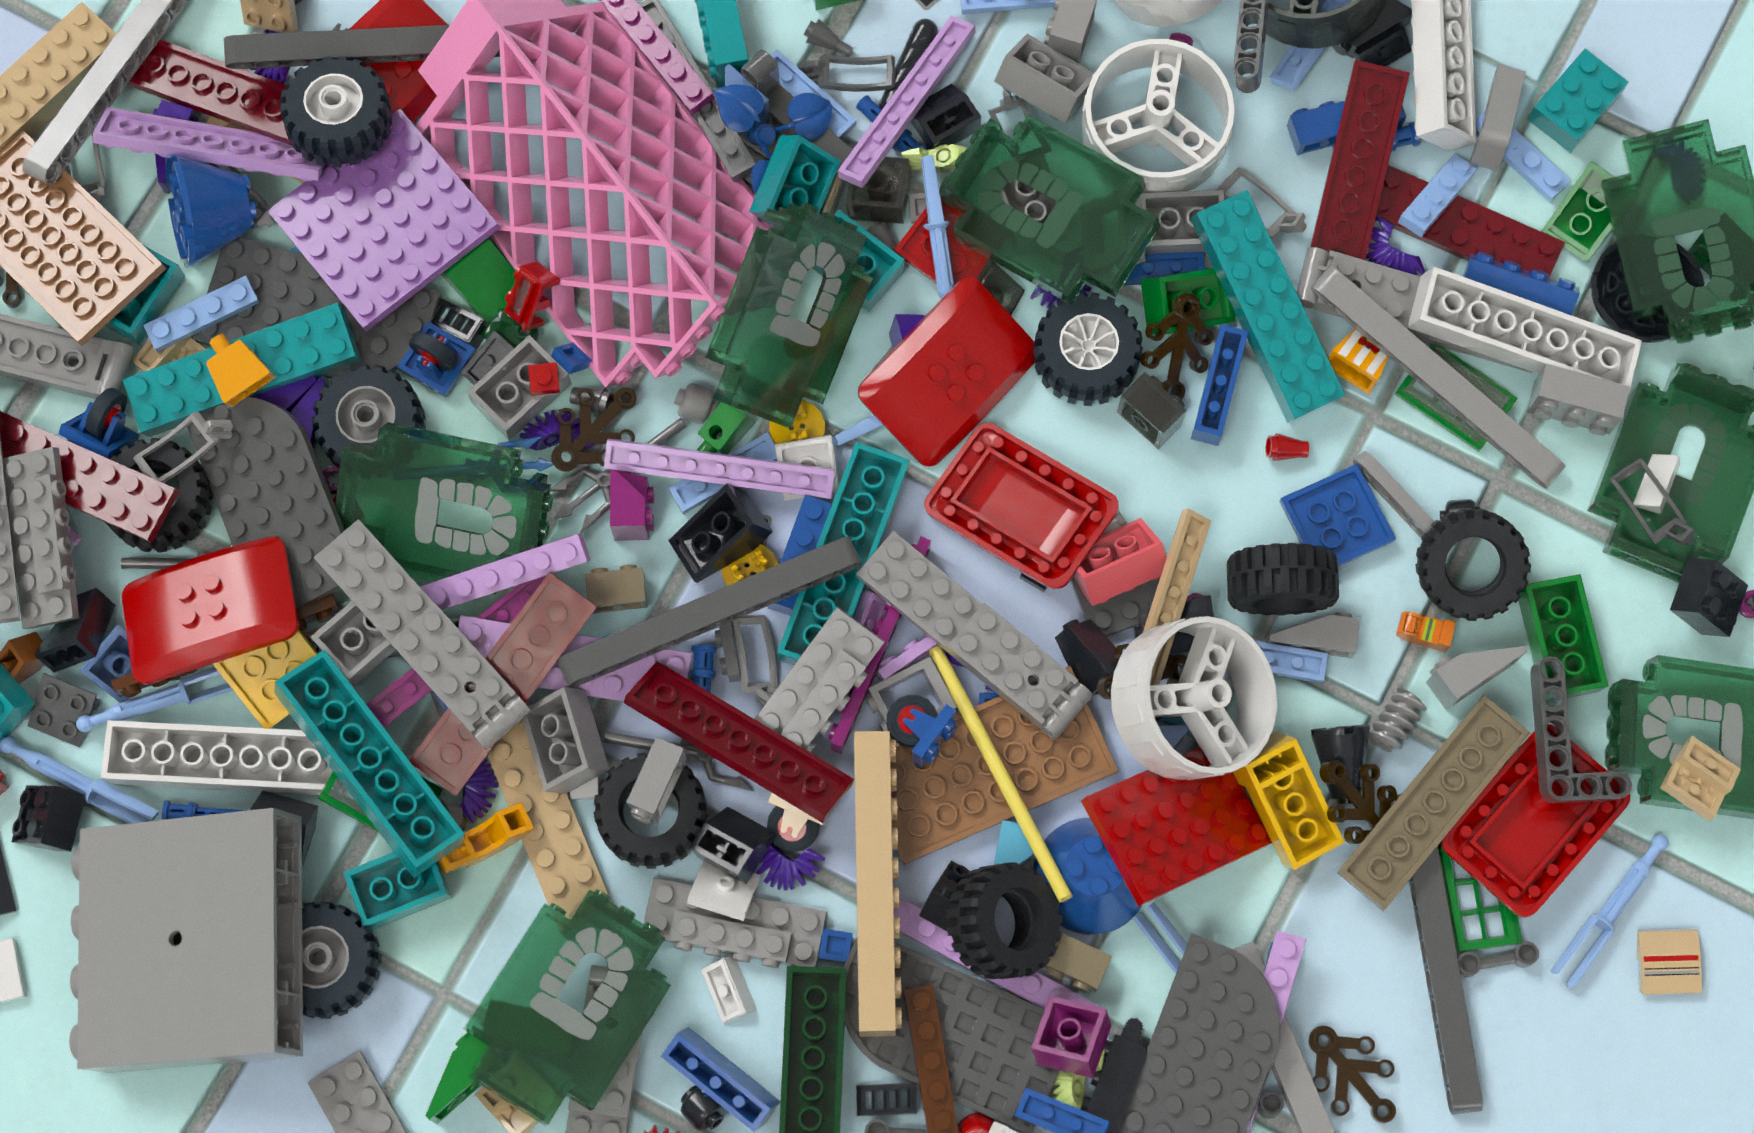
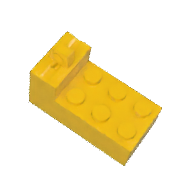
M1277 731L1272 733L1257 757L1246 766L1233 771L1238 784L1247 788L1282 865L1295 870L1345 843L1336 823L1330 822L1327 818L1329 807L1296 738Z

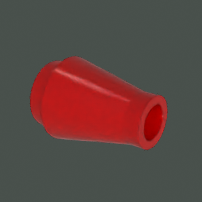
M1275 433L1274 436L1269 435L1267 437L1265 454L1267 458H1272L1273 461L1307 458L1309 455V442Z

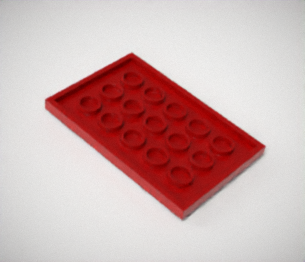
M1201 747L1182 754L1185 759L1200 766L1208 767L1211 764ZM1146 770L1086 796L1081 800L1138 907L1272 843L1259 815L1242 785L1238 784L1233 772L1208 778L1178 780L1165 778L1150 770Z

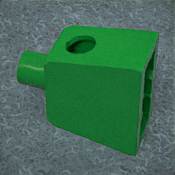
M725 397L699 430L698 435L704 441L697 450L713 453L719 451L722 454L728 455L756 422ZM720 432H723L722 436L719 439H716L717 435Z

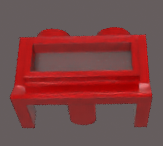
M536 261L521 265L516 269L514 273L516 281L513 289L505 296L507 305L504 312L519 323L523 331L544 325L545 321L537 317L535 312L546 309L551 301L542 293L545 288L559 285L561 281Z

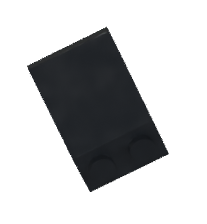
M726 483L668 541L693 581L698 583L754 551L773 531L748 493Z

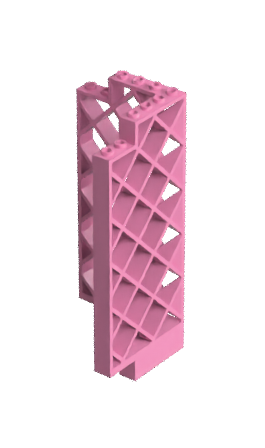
M467 0L418 70L437 97L415 127L499 224L500 229L494 232L490 238L515 270L521 265L536 262L534 234L548 235L550 272L561 281L559 285L544 289L542 295L551 301L546 311L569 341L576 344L592 360L589 367L605 387L625 384L631 379V372L643 363L655 378L664 375L673 376L682 368L681 363L683 360L696 352V345L699 341L712 333L713 329L711 327L716 322L726 316L731 315L735 317L743 311L748 310L752 312L760 306L765 305L769 307L778 300L784 282L775 271L779 270L781 272L786 270L793 263L792 258L799 250L784 232L749 212L755 198L754 193L742 178L733 182L700 125L602 2L566 7L561 0ZM500 49L501 73L486 72V67ZM546 81H548V82H550V83H552V84H554V85H556V86H558V87H560V88H562V89H564V90L570 92L571 94H569V93H567V92H565V91H563V90H561V89H559V88H557V87H555V86H553V85L547 83ZM487 82L502 83L504 122L490 121ZM525 84L540 86L542 125L527 124ZM465 98L467 120L453 119L451 117ZM591 104H593V105H595V106H597V107H599V108H601V109H603V110H605V111H607V112L613 114L614 116H612V115H610V114H608V113H606V112H604V111H602V110H600V109H598V108L592 106ZM454 129L467 130L470 168H464L455 157ZM640 129H642V130H644V131H646V132H648V133H650V134L656 136V138L653 137V136H651V135H649V134H647V133H645V132H643V131H641ZM490 132L505 133L507 171L493 170ZM588 134H590V135H592V136H594V137H596V138H598V139H600V140H602V141H604V142H606V143L612 145V147H610V146H608V145H606V144H604V143H602V142H600V141H598V140L592 138V137L589 136ZM528 135L543 136L545 174L530 173ZM566 137L580 138L582 140L584 178L568 176ZM632 155V156H634V157H636V158H638V159H640V160H642V161H644V162H646V163H648V164L654 166L655 169L652 168V167H650V166H648V165H646V164H644V163H642V162H640V161H638V160H636V159H634V158H632V157H630V156ZM673 176L676 177V178H678V179H680L681 181H683V182H685V183H687V184H689V185H691V186L697 188V190H695V189L689 187L688 185H686V184H684V183H682V182H680V181L674 179ZM493 181L508 182L510 220L503 219L495 209ZM531 184L546 186L548 224L533 222ZM629 186L632 187V188H634V189H636V190H638V191H640V192H642V193H644V194H646V195H648V196H650V197H652V198H654V200H651V199H649V198H647V197H645V196H643V195H641V194H639V193H637V192L631 190V189L629 188ZM569 188L584 189L586 227L571 226ZM607 191L623 192L625 231L609 229ZM716 198L719 199V200H721V201H723V202H725V203H727V204H729L730 207L727 206V205H725V204H723V203H721V202H719V201H717ZM672 208L696 219V222L673 211ZM715 229L738 240V243L715 232ZM571 237L587 239L589 276L573 275ZM673 240L691 250H694L695 254L673 244L671 241ZM610 241L626 243L628 280L612 279ZM649 245L666 247L668 285L651 283ZM757 250L764 253L765 255L757 253ZM715 261L736 271L737 275L715 265ZM574 287L590 288L591 325L584 324L575 313ZM612 291L629 293L630 329L614 327ZM714 294H716V295H718V296H720V297H722V298L717 300V299L714 297ZM651 295L668 297L670 334L653 332ZM691 299L708 301L709 307L692 326ZM615 340L631 342V349L616 366ZM658 345L671 347L672 351L666 357Z

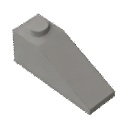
M1336 612L1335 615H1328L1270 634L1266 643L1324 652L1331 656L1352 658L1357 649L1360 618H1353L1352 614L1347 612Z

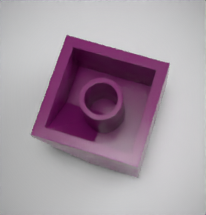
M610 470V528L614 540H649V531H654V514H652V507H649V504H654V486L649 487L647 477Z
M1050 996L1031 1047L1036 1064L1094 1078L1112 1026L1107 1009Z

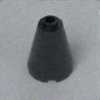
M1353 725L1328 729H1311V737L1320 765L1329 760L1342 762L1347 769L1346 777L1361 794L1362 779L1360 777V769L1366 762L1370 726ZM1327 784L1331 799H1337L1338 804H1352L1337 784Z

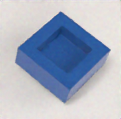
M573 342L554 348L551 357L568 374L588 369L592 361Z
M823 929L819 959L845 963L850 953L853 933Z

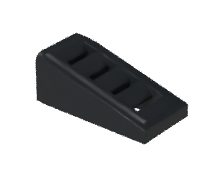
M442 298L439 300L435 317L432 320V324L471 345L476 350L484 340L482 331L488 325L483 318ZM448 309L449 311L442 323L439 322L445 310ZM457 314L458 316H457L456 320L454 321V323L452 324V326L449 327L450 323L452 322V320L454 319L455 315ZM467 320L468 322L466 323L463 330L460 332L459 330L463 326L464 322Z
M916 1083L856 1085L857 1116L917 1115ZM883 1091V1108L878 1109L877 1092ZM889 1091H895V1108L889 1107ZM901 1091H907L908 1107L902 1108ZM865 1092H871L872 1109L865 1108Z

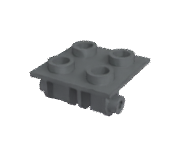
M43 673L27 726L80 748L85 732L77 729L76 721L83 715L90 716L92 709H98L101 700L93 692Z

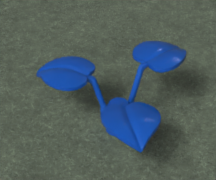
M736 84L724 86L714 91L723 123L735 132L748 130L747 137L749 142L760 146V151H763L769 159H771L772 153L768 150L767 146L775 141L776 132L795 127L796 135H800L808 141L814 140L826 131L832 118V104L829 100L813 93H801L795 96L788 105L787 115L792 123L774 127L770 124H759L760 118L757 115L764 108V100L756 89L747 85ZM759 160L752 168L751 183L755 195L770 161Z

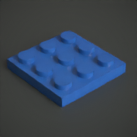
M1358 464L1286 495L1279 500L1300 543L1313 546L1319 545L1331 549L1338 558V567L1391 544L1396 540Z

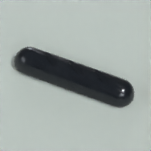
M920 19L913 25L895 67V87L884 91L879 102L881 109L885 107L938 34V27L932 20Z

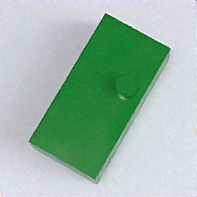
M1581 574L1529 583L1526 589L1521 590L1519 594L1521 598L1518 601L1533 663L1550 656L1558 658L1563 663L1567 698L1597 693L1607 688L1608 681ZM1544 664L1542 672L1545 677L1551 679L1552 669ZM1546 693L1545 702L1555 701L1552 695Z

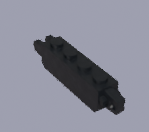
M1138 1018L1127 1020L1128 1022L1124 1025L1120 1036L1115 1034L1112 1041L1107 1039L1104 1046V1064L1100 1071L1095 1072L1094 1078L1090 1082L1091 1085L1095 1086L1091 1097L1085 1096L1080 1109L1109 1121L1111 1124L1107 1133L1119 1132L1147 1055L1144 1045L1138 1043L1142 1033L1141 1030H1143V1022Z

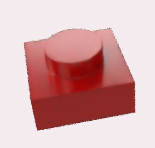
M557 362L528 365L532 396L560 393Z

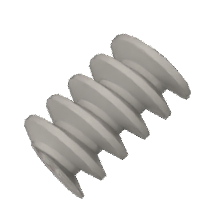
M1397 688L1398 692L1393 693L1391 696L1392 702H1388L1385 705L1386 711L1380 713V721H1375L1373 724L1374 731H1370L1369 740L1387 752H1392V748L1400 750L1403 748L1398 738L1408 740L1409 736L1404 732V729L1413 731L1415 726L1410 720L1420 721L1421 719L1416 710L1424 712L1427 710V707L1416 695L1403 688Z

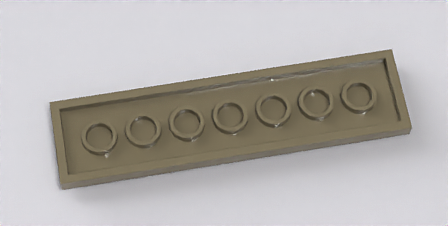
M1483 695L1338 870L1337 874L1379 909L1384 911L1530 732Z

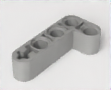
M1498 64L1470 164L1494 171L1498 170L1511 137L1526 71Z

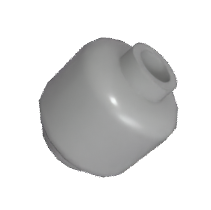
M690 383L685 390L679 389L674 404L678 405L677 412L681 418L696 424H703L715 411L718 400L715 399L714 391L698 384Z

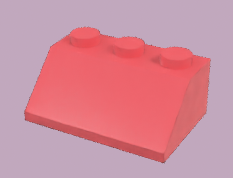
M1142 518L1103 534L1074 574L1081 592L1090 604L1094 606L1104 603L1123 592L1131 591L1145 582L1161 577L1167 559L1163 543Z

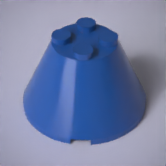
M175 154L167 155L165 173L166 184H170L173 198L168 199L174 237L180 258L187 259L188 263H184V266L186 268L193 267L254 228L253 218H256V207L254 201H249L247 193L251 191L248 175L242 176L241 174Z
M1090 818L1069 821L1056 828L1047 836L1044 842L1072 893V897L1064 902H1060V907H1058L1059 915H1062L1063 923L1060 924L1061 927L1083 935L1102 934L1115 931L1134 918L1142 905L1138 907ZM1035 857L1033 871H1039L1045 877L1044 882L1048 883V880Z

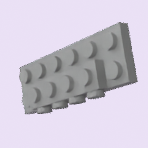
M50 447L3 458L22 629H33L79 619L75 586L76 571L72 561L73 544L69 535L68 523L70 518L66 510V486L63 482L60 450L56 447Z
M837 606L755 717V720L811 752L816 745L812 740L818 732L824 735L833 723V720L829 717L834 710L837 709L841 712L848 703L850 697L846 694L851 687L855 686L858 689L868 674L864 670L885 641Z
M653 878L641 937L675 943L674 948L684 951H692V947L704 949L703 954L721 957V953L732 954V959L740 962L750 963V958L762 960L761 965L771 968H779L780 964L816 967L827 911L753 897L744 921L687 904L693 885Z

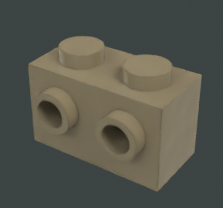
M623 565L620 567V570L608 571V568L592 569L591 573L585 574L587 600L597 606L592 614L648 608L645 576L642 567L637 568V565Z
M1062 933L1060 941H1056L1055 945L1058 948L1054 956L1048 957L1050 961L1044 967L1047 969L1046 974L1060 981L1065 977L1074 982L1073 987L1085 993H1089L1090 989L1096 992L1112 956Z

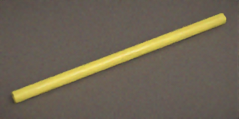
M936 646L932 648L929 654L1058 901L1064 902L1072 897L1070 889L942 647Z

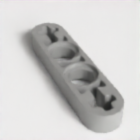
M1363 451L1353 460V465L1358 464L1365 480L1411 529L1422 538L1425 532L1428 533L1432 528L1431 524L1434 520L1370 453Z

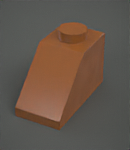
M37 632L8 640L0 651V663L19 684L40 671L44 665L34 656L35 651L43 642Z

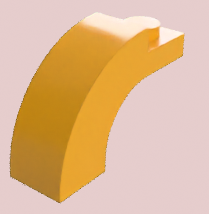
M522 802L495 812L487 821L465 832L463 844L438 861L443 873L447 874L464 866L468 868L505 850L530 833L534 826Z

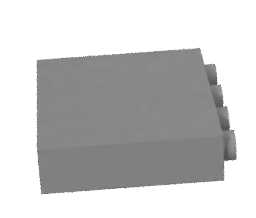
M275 808L80 829V846L74 849L71 858L73 874L79 881V905L74 907L71 914V929L75 938L79 940L78 964L73 967L70 975L71 991L74 997L78 999V1024L72 1028L69 1037L71 1053L77 1059V1069L116 1073L303 1057L301 816Z

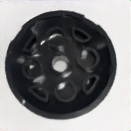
M1638 234L1618 240L1608 247L1598 259L1591 277L1592 300L1598 314L1612 330L1639 339L1645 343L1670 340L1687 330L1698 317L1700 311L1693 309L1695 288L1704 287L1703 276L1694 258L1676 242L1677 251L1657 255L1654 251V242L1660 238ZM1678 253L1681 268L1660 273L1658 258ZM1682 271L1685 282L1672 290H1667L1662 282V276ZM1688 283L1693 287L1690 304L1687 308H1681L1673 301L1671 296L1673 292ZM1640 287L1649 289L1651 295L1641 294Z

